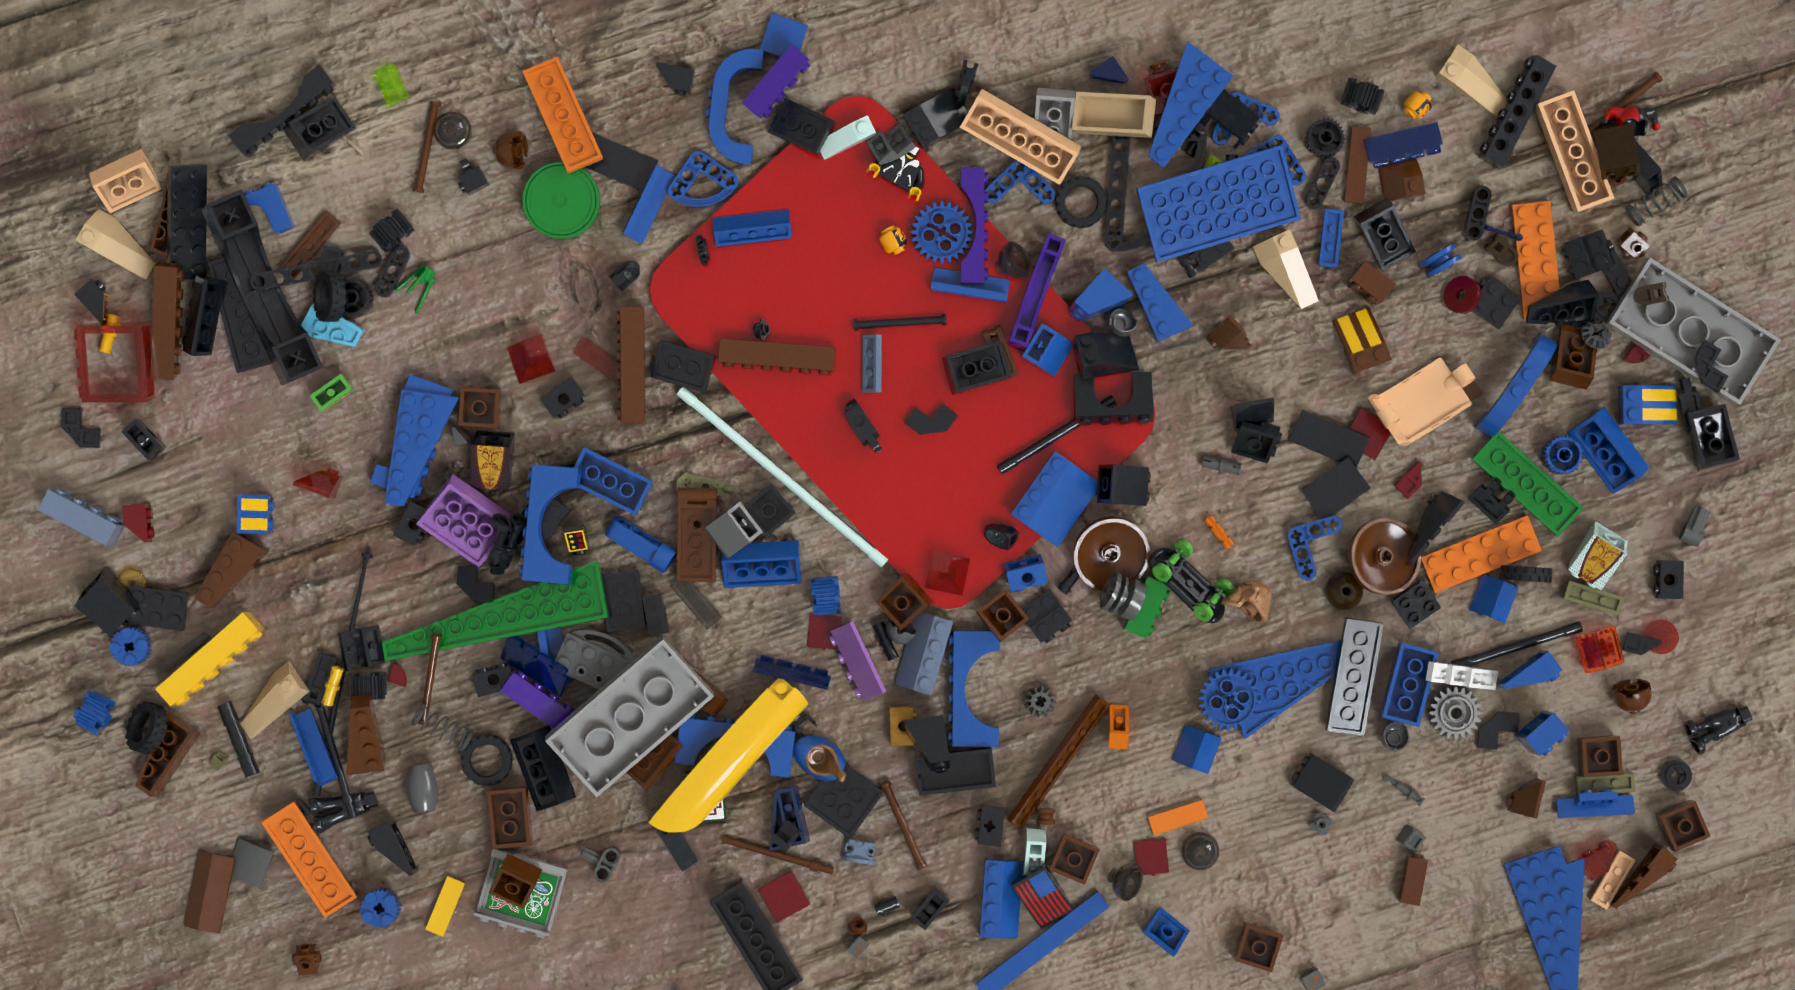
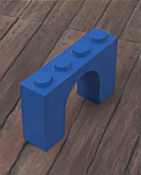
M269 182L263 184L260 190L254 191L252 189L244 192L249 206H259L266 212L275 234L279 235L295 228L277 184Z

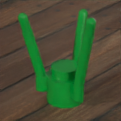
M425 264L395 288L396 292L416 277L417 279L406 291V293H410L420 281L423 284L428 282L415 310L416 314L419 313L431 285L435 282L433 277L436 273Z

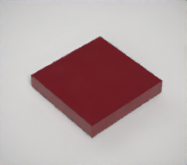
M1360 408L1349 429L1370 437L1363 454L1375 461L1391 434L1389 429L1385 428L1378 417Z
M793 871L758 889L776 923L810 905Z

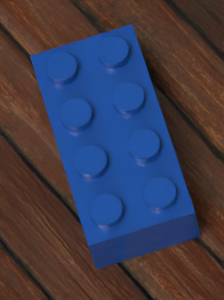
M586 447L583 448L574 468L581 469V489L635 516H638L654 484V481Z
M1398 642L1379 714L1380 717L1420 727L1431 685L1430 681H1426L1429 661L1437 662L1439 652Z

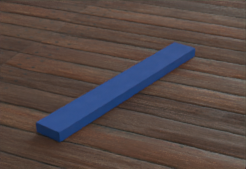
M1097 891L1078 905L1074 911L1065 915L975 985L979 990H1001L1108 909L1109 905Z

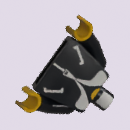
M917 147L892 162L880 165L876 161L866 171L867 173L869 170L874 171L873 178L879 173V176L908 192V198L911 195H916V201L919 200L925 183L924 169L921 167V162L916 160L920 149Z

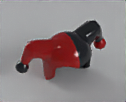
M1611 106L1607 109L1604 118L1600 120L1602 126H1607L1608 120L1612 117L1617 120V126L1632 124L1634 136L1646 135L1649 119L1653 123L1652 129L1654 131L1660 129L1657 111L1653 107L1641 109L1636 106L1627 108Z

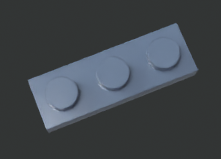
M863 335L862 393H881L882 335Z

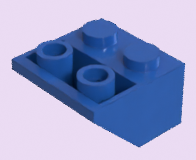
M1042 323L1021 358L1055 377L1074 344Z

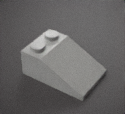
M1038 88L1035 120L1072 140L1076 91Z

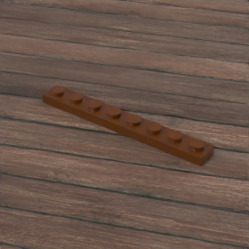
M1095 694L1006 820L1019 829H1023L1110 706L1109 703Z

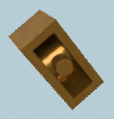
M913 706L890 707L891 746L913 745L906 731H901L898 728V724L901 721L917 719V710H913Z

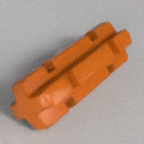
M1209 515L1204 519V523L1210 527L1215 537L1222 542V546L1228 549L1234 544L1230 537H1227V533L1220 524L1215 522L1216 519Z

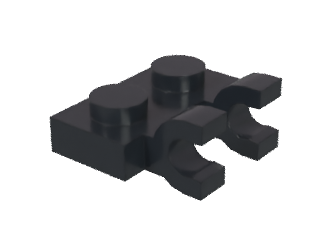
M968 60L963 61L959 76L960 80L955 94L958 97L957 105L961 106L965 105L970 86L974 82L979 65L975 63L973 68H968Z
M1497 477L1487 487L1481 484L1468 497L1495 524L1509 513L1510 509L1507 506L1516 496L1510 490L1499 500L1493 494L1502 483Z

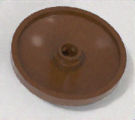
M1103 517L1091 522L1080 532L1073 548V562L1079 576L1090 587L1100 591L1103 590L1107 579L1115 571L1121 573V575L1128 576L1129 581L1131 579L1139 580L1146 571L1150 559V547L1143 531L1135 523L1122 517Z
M1379 518L1366 522L1355 532L1349 545L1348 560L1354 578L1364 589L1378 595H1391L1405 590L1413 583L1420 569L1421 555L1414 564L1410 566L1405 564L1415 538L1410 528L1395 519Z

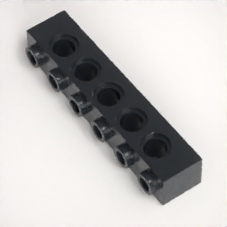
M1539 55L1526 59L1522 74H1519L1514 84L1516 86L1507 95L1505 107L1501 108L1498 112L1496 124L1490 128L1487 141L1479 149L1480 154L1478 158L1496 168H1504L1557 67ZM1532 72L1536 74L1535 82L1531 80ZM1523 89L1527 91L1526 99L1522 97ZM1514 106L1519 110L1517 116L1513 113ZM1505 123H1508L1510 126L1508 133L1504 130ZM1497 140H1499L1501 143V147L1499 150L1495 147V142Z

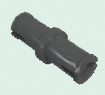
M1204 455L1202 467L1218 470L1219 473L1223 471L1238 476L1242 465L1241 463L1226 461L1225 458L1217 459Z

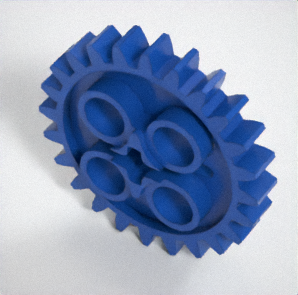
M941 201L938 207L935 202H933V208L926 205L927 211L920 210L919 212L922 216H915L918 223H912V226L916 228V230L911 231V234L916 235L912 242H918L915 249L921 248L922 250L919 255L926 253V260L933 257V263L936 262L937 258L940 259L941 264H943L946 258L949 263H951V257L958 260L957 254L964 255L965 253L962 249H969L966 242H972V239L968 237V235L973 234V231L968 230L972 223H966L969 216L963 217L964 210L958 212V205L951 208V202L948 203L947 207L944 206L943 201ZM941 215L944 218V222L942 224H935L933 217ZM930 223L939 230L945 228V233L956 238L957 242L952 241L945 235L939 237V232L928 227L927 224ZM951 225H959L961 228L958 234L951 233ZM931 231L934 234V239L926 241L923 237L924 233ZM948 241L951 244V248L944 251L940 248V243Z
M1230 668L1228 674H1226V671L1222 669L1221 675L1215 671V678L1208 676L1210 682H1203L1206 688L1199 689L1200 692L1204 693L1203 696L1198 697V699L1203 700V703L1198 706L1205 708L1201 714H1208L1205 720L1209 721L1212 719V726L1219 723L1218 729L1220 730L1224 725L1226 731L1230 730V726H1233V729L1236 731L1238 724L1244 728V721L1251 723L1249 717L1256 718L1253 711L1260 710L1255 706L1256 703H1261L1260 700L1256 699L1260 692H1254L1258 686H1251L1253 678L1246 680L1247 673L1240 676V670L1233 674V669ZM1225 681L1231 683V689L1227 692L1222 690V683ZM1217 689L1229 697L1233 695L1232 700L1242 705L1244 709L1241 710L1232 703L1226 704L1227 700L1216 694L1215 690ZM1240 692L1247 693L1248 698L1245 702L1238 700ZM1215 697H1219L1221 700V704L1217 708H1213L1211 705V700ZM1230 708L1237 710L1235 718L1228 717L1227 711Z

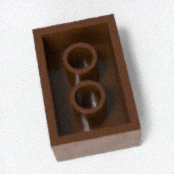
M528 786L488 790L487 798L492 849L531 846L533 844Z

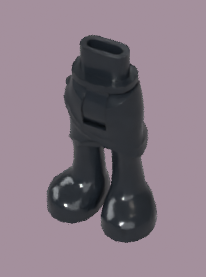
M499 513L492 516V526L497 530V536L488 559L490 561L489 566L491 567L490 573L493 575L505 573V569L509 567L514 552L517 550L518 544L516 541L527 524V519L520 513H512L510 520L507 516ZM509 530H510V534H509L508 540H507V542H505V539H506V537H507V534H508V532H509Z

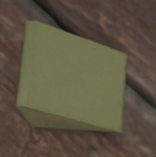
M219 750L212 757L209 765L219 771L229 757Z

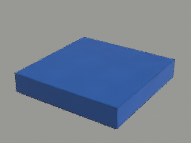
M772 13L760 50L781 57L791 44L800 50L808 25Z

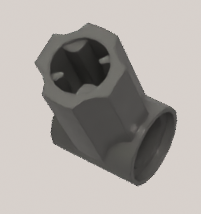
M1694 506L1687 524L1683 526L1680 532L1679 540L1698 547L1703 539V530L1711 512Z

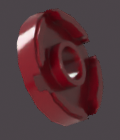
M1468 276L1453 278L1444 290L1443 298L1445 305L1455 313H1469L1477 307L1479 297H1481V290L1479 284ZM1465 290L1466 296L1460 300L1459 294Z

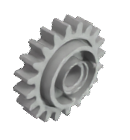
M1457 686L1453 687L1452 692L1446 687V694L1439 691L1440 698L1433 697L1436 704H1429L1434 708L1433 711L1428 712V714L1434 715L1429 721L1436 722L1433 729L1440 728L1438 734L1442 735L1446 732L1445 736L1448 739L1453 734L1455 740H1457L1458 734H1460L1461 738L1464 739L1465 732L1472 735L1470 729H1478L1475 722H1481L1477 718V715L1483 714V712L1477 711L1481 704H1475L1478 698H1470L1472 692L1468 691L1465 694V688L1463 687L1459 692ZM1457 707L1460 714L1457 718H1453L1451 710Z

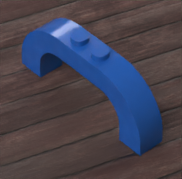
M745 49L727 57L719 66L714 77L713 88H709L708 99L712 100L711 107L707 106L706 118H709V132L714 146L724 158L744 166L752 165L754 147L753 145L736 143L726 134L725 124L729 89L732 79L738 73L746 70L762 72L764 50Z
M1538 333L1528 348L1530 351L1515 375L1492 407L1483 413L1474 428L1489 438H1492L1500 431L1548 364L1557 347L1556 342L1543 333Z

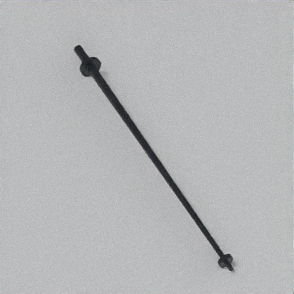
M370 546L367 547L366 553L361 554L365 558L349 630H354L368 558H373V555L369 554ZM342 659V662H341V668H342V669H344L343 659ZM345 670L342 673L341 680L339 683L340 690L336 693L334 705L331 707V712L329 716V725L332 731V735L334 731L341 691L343 687L346 672ZM316 782L312 795L320 796L322 786Z

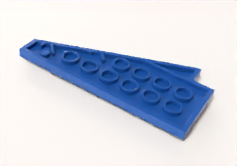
M1341 640L1208 669L1209 675L1212 678H1215V671L1221 675L1222 669L1226 671V674H1228L1230 668L1233 669V674L1240 670V676L1247 673L1246 680L1253 678L1251 686H1258L1254 692H1260L1256 699L1260 700L1261 703H1256L1255 706L1260 710L1253 711L1256 718L1250 716L1251 723L1244 721V728L1241 727L1243 739L1251 736L1335 675ZM1229 681L1222 683V690L1224 692L1231 689ZM1215 690L1216 694L1227 700L1226 704L1232 703L1239 709H1244L1242 705L1232 700L1233 695L1229 697L1219 690ZM1246 692L1238 694L1240 702L1247 700L1248 695ZM1215 697L1216 707H1219L1221 700L1219 697ZM1230 708L1227 711L1228 717L1235 718L1237 710Z
M1558 845L1506 862L1504 865L1551 990H1578L1584 857L1566 863L1562 849Z

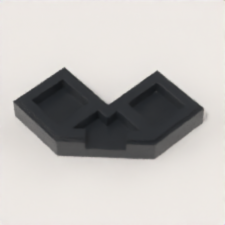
M1703 340L1694 356L1700 382L1719 393L1729 377L1712 367L1722 349Z
M944 404L932 419L915 408L905 424L919 435L944 432L949 429L958 415Z
M62 408L61 428L68 433L74 442L83 448H100L101 429L82 428L83 409Z
M476 565L458 566L456 584L474 603L493 602L495 584L493 582L477 583L479 568Z
M1497 712L1489 721L1478 728L1477 748L1497 750L1499 731L1518 732L1519 713Z

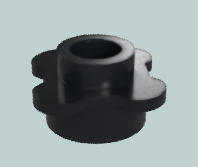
M764 318L760 319L759 323L753 325V333L761 341H765L767 335H770V327Z

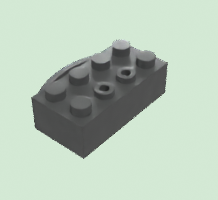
M578 630L566 634L552 669L600 689L636 657L624 643L609 634L595 630ZM592 634L607 638L619 645L625 651V654L620 655L615 649L602 642L586 640L585 635Z

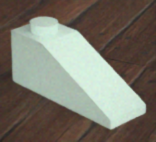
M868 115L848 124L827 137L820 151L824 160L876 135Z
M1026 829L1023 875L1044 864L1046 851L1045 829Z

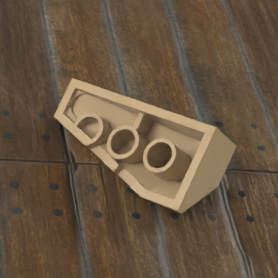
M1290 230L1253 246L1260 265L1285 290L1287 295L1300 309L1319 301Z
M289 661L273 673L240 723L250 739L254 738L310 692Z

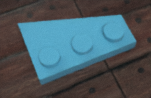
M314 303L312 304L301 324L309 337L353 347L357 346L365 329L343 316L338 322L319 321L313 308Z

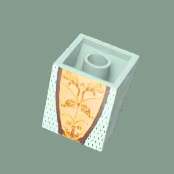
M1595 521L1569 562L1568 570L1574 577L1584 579L1592 588L1597 587L1602 590L1627 555L1628 541Z

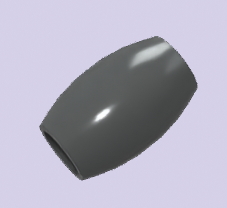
M431 765L410 766L406 777V790L413 812L435 810L438 800V787Z

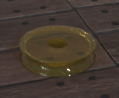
M137 568L126 569L118 577V580L128 591H130L131 586L129 584L130 579L135 580L134 586L145 587L146 584L144 574Z

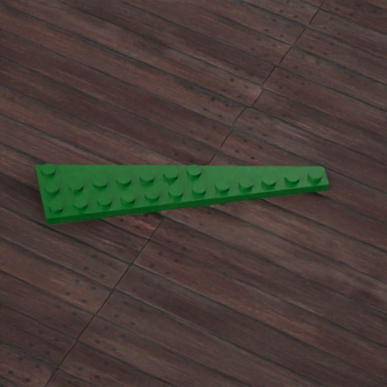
M599 561L573 570L571 585L540 582L531 587L497 598L493 602L484 603L444 620L382 642L385 661H392L430 653L432 644L431 634L443 636L438 650L443 651L609 618Z

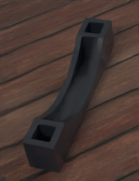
M318 65L303 77L302 86L297 97L284 112L265 122L242 124L228 136L245 156L247 154L252 155L258 150L260 144L263 142L264 144L268 143L273 139L274 133L283 131L288 122L304 114L303 111L306 108L314 107L318 104L319 98L323 95L326 97L334 91L333 87L336 85L325 70Z

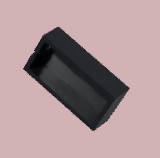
M991 747L949 752L950 769H947V772L944 773L931 772L921 755L915 756L917 775L921 774V777H917L919 796L996 787Z

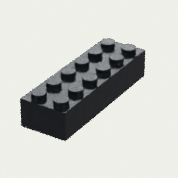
M744 880L739 881L710 899L711 906L763 990H788L803 981L804 977Z

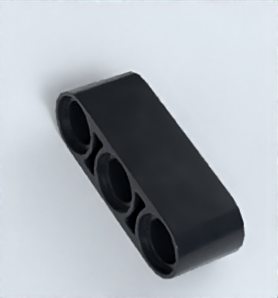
M1486 186L1476 188L1471 194L1463 229V237L1468 242H1474L1483 235L1492 197L1491 190ZM1478 191H1483L1486 194L1485 200L1478 198ZM1474 209L1481 211L1482 216L1480 219H1476L1473 216ZM1470 228L1477 230L1475 238L1469 235Z

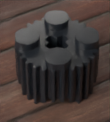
M1348 78L1340 104L1348 108H1357V111L1363 114L1375 115L1385 90L1379 89V86L1369 82L1360 81L1357 83V79Z
M1324 118L1322 120L1319 119L1307 129L1304 142L1310 154L1313 153V156L1317 155V158L1320 156L1321 159L1323 157L1326 159L1340 151L1346 138H1344V130H1341L1342 127H1339L1340 124H1337V121L1329 120V118L1326 120ZM1326 134L1329 142H1323L1321 136Z
M398 208L391 212V217L387 216L385 219H381L373 226L374 230L369 232L375 242L386 253L399 246L404 237L407 238L415 231L411 223Z
M347 279L344 287L346 290V304H344L345 310L342 315L350 318H359L363 314H367L366 311H370L369 308H372L371 304H373L374 296L366 283L358 279ZM356 294V301L350 303L351 298L349 296Z
M374 672L360 673V676L359 673H348V696L350 700L352 696L371 694L372 700L385 699V695H387L386 672H375V676Z

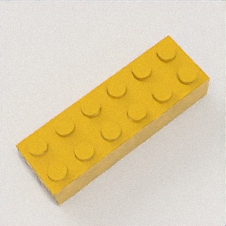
M242 612L160 684L156 691L170 707L184 705L191 699L189 697L191 693L199 692L205 686L204 682L206 680L214 679L220 673L218 671L220 668L230 665L234 661L232 657L246 651L249 642L257 641L263 635L261 632L265 628L251 612Z

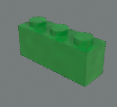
M1148 576L1144 581L1147 586V592L1143 605L1137 616L1131 621L1127 620L1124 626L1125 630L1145 639L1147 635L1151 636L1155 627L1152 623L1155 618H1159L1163 609L1160 605L1163 600H1167L1170 594V590H1168L1164 583Z

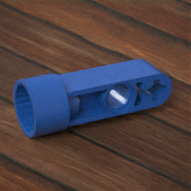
M619 516L613 517L605 531V535L645 560L650 566L663 574L677 554V550L658 541Z

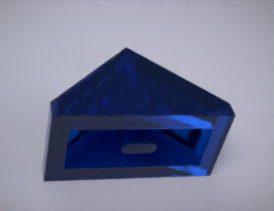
M1113 56L1092 70L1089 78L1126 85L1129 79Z

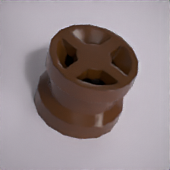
M1036 809L1038 814L1036 824L1055 825L1054 814L1056 809Z

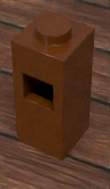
M1412 853V856L1406 855L1398 898L1399 902L1420 906L1428 860L1423 859L1424 855Z

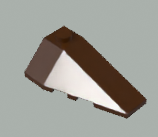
M1231 315L1222 320L1207 335L1209 338L1208 343L1214 349L1218 347L1220 350H1248L1252 346L1246 337L1245 329Z
M1654 844L1616 894L1610 906L1617 909L1662 878L1667 872L1670 873L1676 866L1677 858L1663 846Z

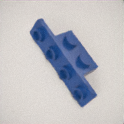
M1603 789L1592 793V790H1584L1576 798L1556 800L1557 816L1559 819L1633 815L1635 813L1633 795L1618 796L1617 791L1612 792L1611 789Z

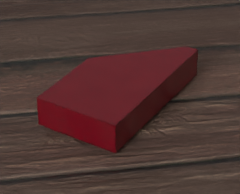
M1420 461L1394 485L1406 499H1409L1422 485V463Z

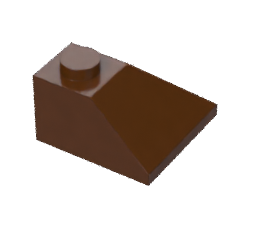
M1417 158L1378 164L1384 199L1388 198L1390 201L1420 197L1426 194L1423 175Z
M1534 778L1514 790L1511 796L1509 795L1507 798L1506 807H1508V811L1537 819L1546 781Z

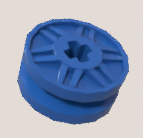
M1454 243L1419 263L1421 268L1429 265L1432 268L1425 274L1427 279L1449 268L1463 258L1461 254L1451 256L1450 253L1456 248Z

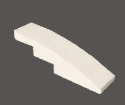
M1429 661L1426 681L1495 690L1498 671Z

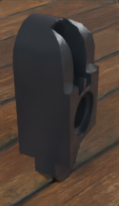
M853 398L846 403L845 415L850 422L849 425L865 447L869 444L877 454L883 450L876 440L880 435L858 402Z

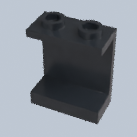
M1224 89L1199 123L1206 126L1212 118L1239 139L1232 147L1236 150L1240 144L1244 146L1250 138L1248 133L1253 134L1259 125L1256 122L1260 116Z

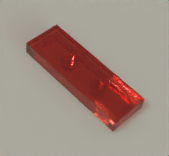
M584 338L573 354L621 386V382L617 381V369H621V363H618L613 357Z

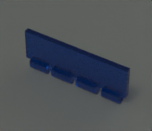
M1438 122L1364 139L1368 160L1373 163L1374 168L1387 166L1388 157L1391 165L1406 161L1405 153H1407L1409 160L1424 157L1423 149L1426 150L1427 156L1441 153L1440 145L1443 144Z
M520 637L508 638L500 658L559 697L562 696L569 677L566 675L568 668L559 662L554 664V659L543 652L540 653V650L529 643H525Z
M761 655V658H756L753 668L755 673L828 690L831 676L828 675L826 670L815 668L813 672L810 666L796 664V667H793V662L778 659L776 663L773 657Z

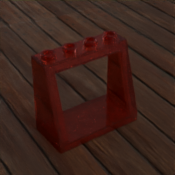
M150 321L90 323L76 326L74 338L78 342V348H76L75 354L76 359H79L77 377L81 381L78 393L79 397L82 398V402H148L155 398L154 378H151L152 345ZM85 334H135L139 394H90Z

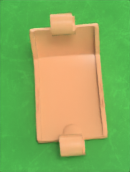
M1438 358L1382 394H1372L1367 398L1377 411L1375 413L1385 428L1389 429L1397 443L1407 446L1470 407L1472 402L1463 388L1473 382L1476 377L1466 362L1454 371H1450L1444 360Z

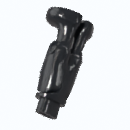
M1747 706L1742 708L1736 707L1735 709L1723 711L1715 715L1709 714L1704 722L1695 723L1692 720H1688L1684 723V727L1689 737L1696 736L1703 730L1711 729V731L1702 736L1690 739V743L1696 753L1701 755L1705 753V745L1711 740L1722 741L1724 737L1746 726V723L1753 720Z

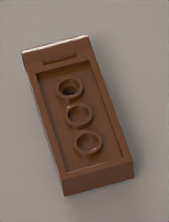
M678 488L677 582H716L717 545L704 528L717 518V488ZM696 521L701 522V526L699 528L694 527V523Z

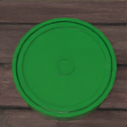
M563 162L550 163L535 171L525 185L522 200L523 209L530 224L541 234L557 240L572 239L590 229L598 217L601 204L598 186L589 173L581 168L568 174Z

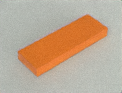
M1203 799L1148 816L1153 835L1209 818Z

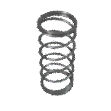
M1674 176L1671 178L1670 186L1663 183L1661 186L1662 192L1659 189H1653V197L1645 194L1644 202L1637 199L1635 200V207L1630 204L1626 206L1627 213L1635 225L1641 226L1642 222L1645 223L1643 216L1638 211L1637 201L1641 202L1647 208L1650 216L1654 218L1652 211L1647 206L1645 196L1652 198L1660 212H1663L1655 199V190L1660 192L1667 204L1672 207L1664 194L1663 185L1668 186L1679 202L1681 200L1678 194L1684 199L1688 197L1687 190L1678 177ZM1676 182L1680 185V187H1681L1683 193L1681 192V190H1680L1679 187L1677 186Z
M421 704V706L418 708L417 712L415 713L412 719L411 725L415 726L422 717L425 709L428 708V713L424 721V724L421 728V731L424 729V727L432 718V716L437 713V718L434 727L430 733V736L433 734V732L441 723V721L446 718V724L439 738V741L442 739V737L450 728V726L455 723V729L448 743V746L451 744V742L459 733V731L465 728L462 740L457 748L458 751L462 752L469 743L473 734V730L470 729L466 732V727L463 726L456 732L457 722L454 721L447 727V716L443 717L437 723L439 718V712H434L428 718L430 713V707H426V704Z

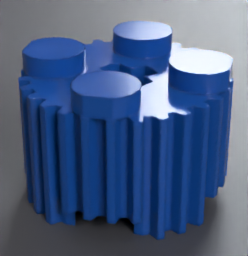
M1558 436L1552 438L1542 448L1541 457H1543V465H1546L1545 468H1549L1548 471H1551V473L1560 475L1570 474L1577 470V467L1580 466L1579 464L1582 463L1580 461L1583 459L1581 457L1583 455L1582 446H1579V442H1575V439L1572 440V437ZM1560 451L1566 454L1564 455V460L1559 457Z
M838 576L811 578L814 615L841 613Z
M129 627L116 632L117 634H114L113 642H110L111 645L109 646L112 656H115L114 660L117 659V662H120L121 665L124 664V666H135L146 662V659H149V655L152 654V649L150 648L153 647L151 645L152 641H150L151 638L148 637L149 634H146L147 631L137 627ZM129 643H134V650H129Z
M88 691L83 698V701H85L83 706L76 709L73 717L76 718L77 726L97 736L101 727L104 729L111 720L110 711L112 707L115 708L116 702L96 691Z
M382 887L366 894L363 898L364 900L361 901L363 904L360 905L362 907L360 911H362L363 921L368 923V925L371 924V927L375 926V928H382L392 924L402 910L400 908L402 905L398 901L399 897H396L397 894H393L394 891ZM380 903L382 904V907L385 908V910L381 912L379 911V909H377V906Z

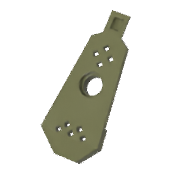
M684 473L677 479V491L678 488H702V485L707 483L709 488H717V496H723L724 493L734 494V486L725 485L724 481L690 473Z

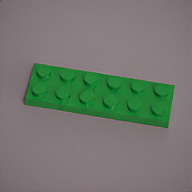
M1500 432L1490 438L1472 458L1491 478L1495 479L1497 477L1501 480L1500 486L1507 492L1510 490L1516 494L1514 498L1557 537L1583 510V507Z

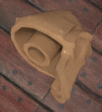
M1260 581L1239 583L1238 588L1222 601L1221 605L1238 607L1251 620L1263 623L1268 620L1272 593L1267 585Z

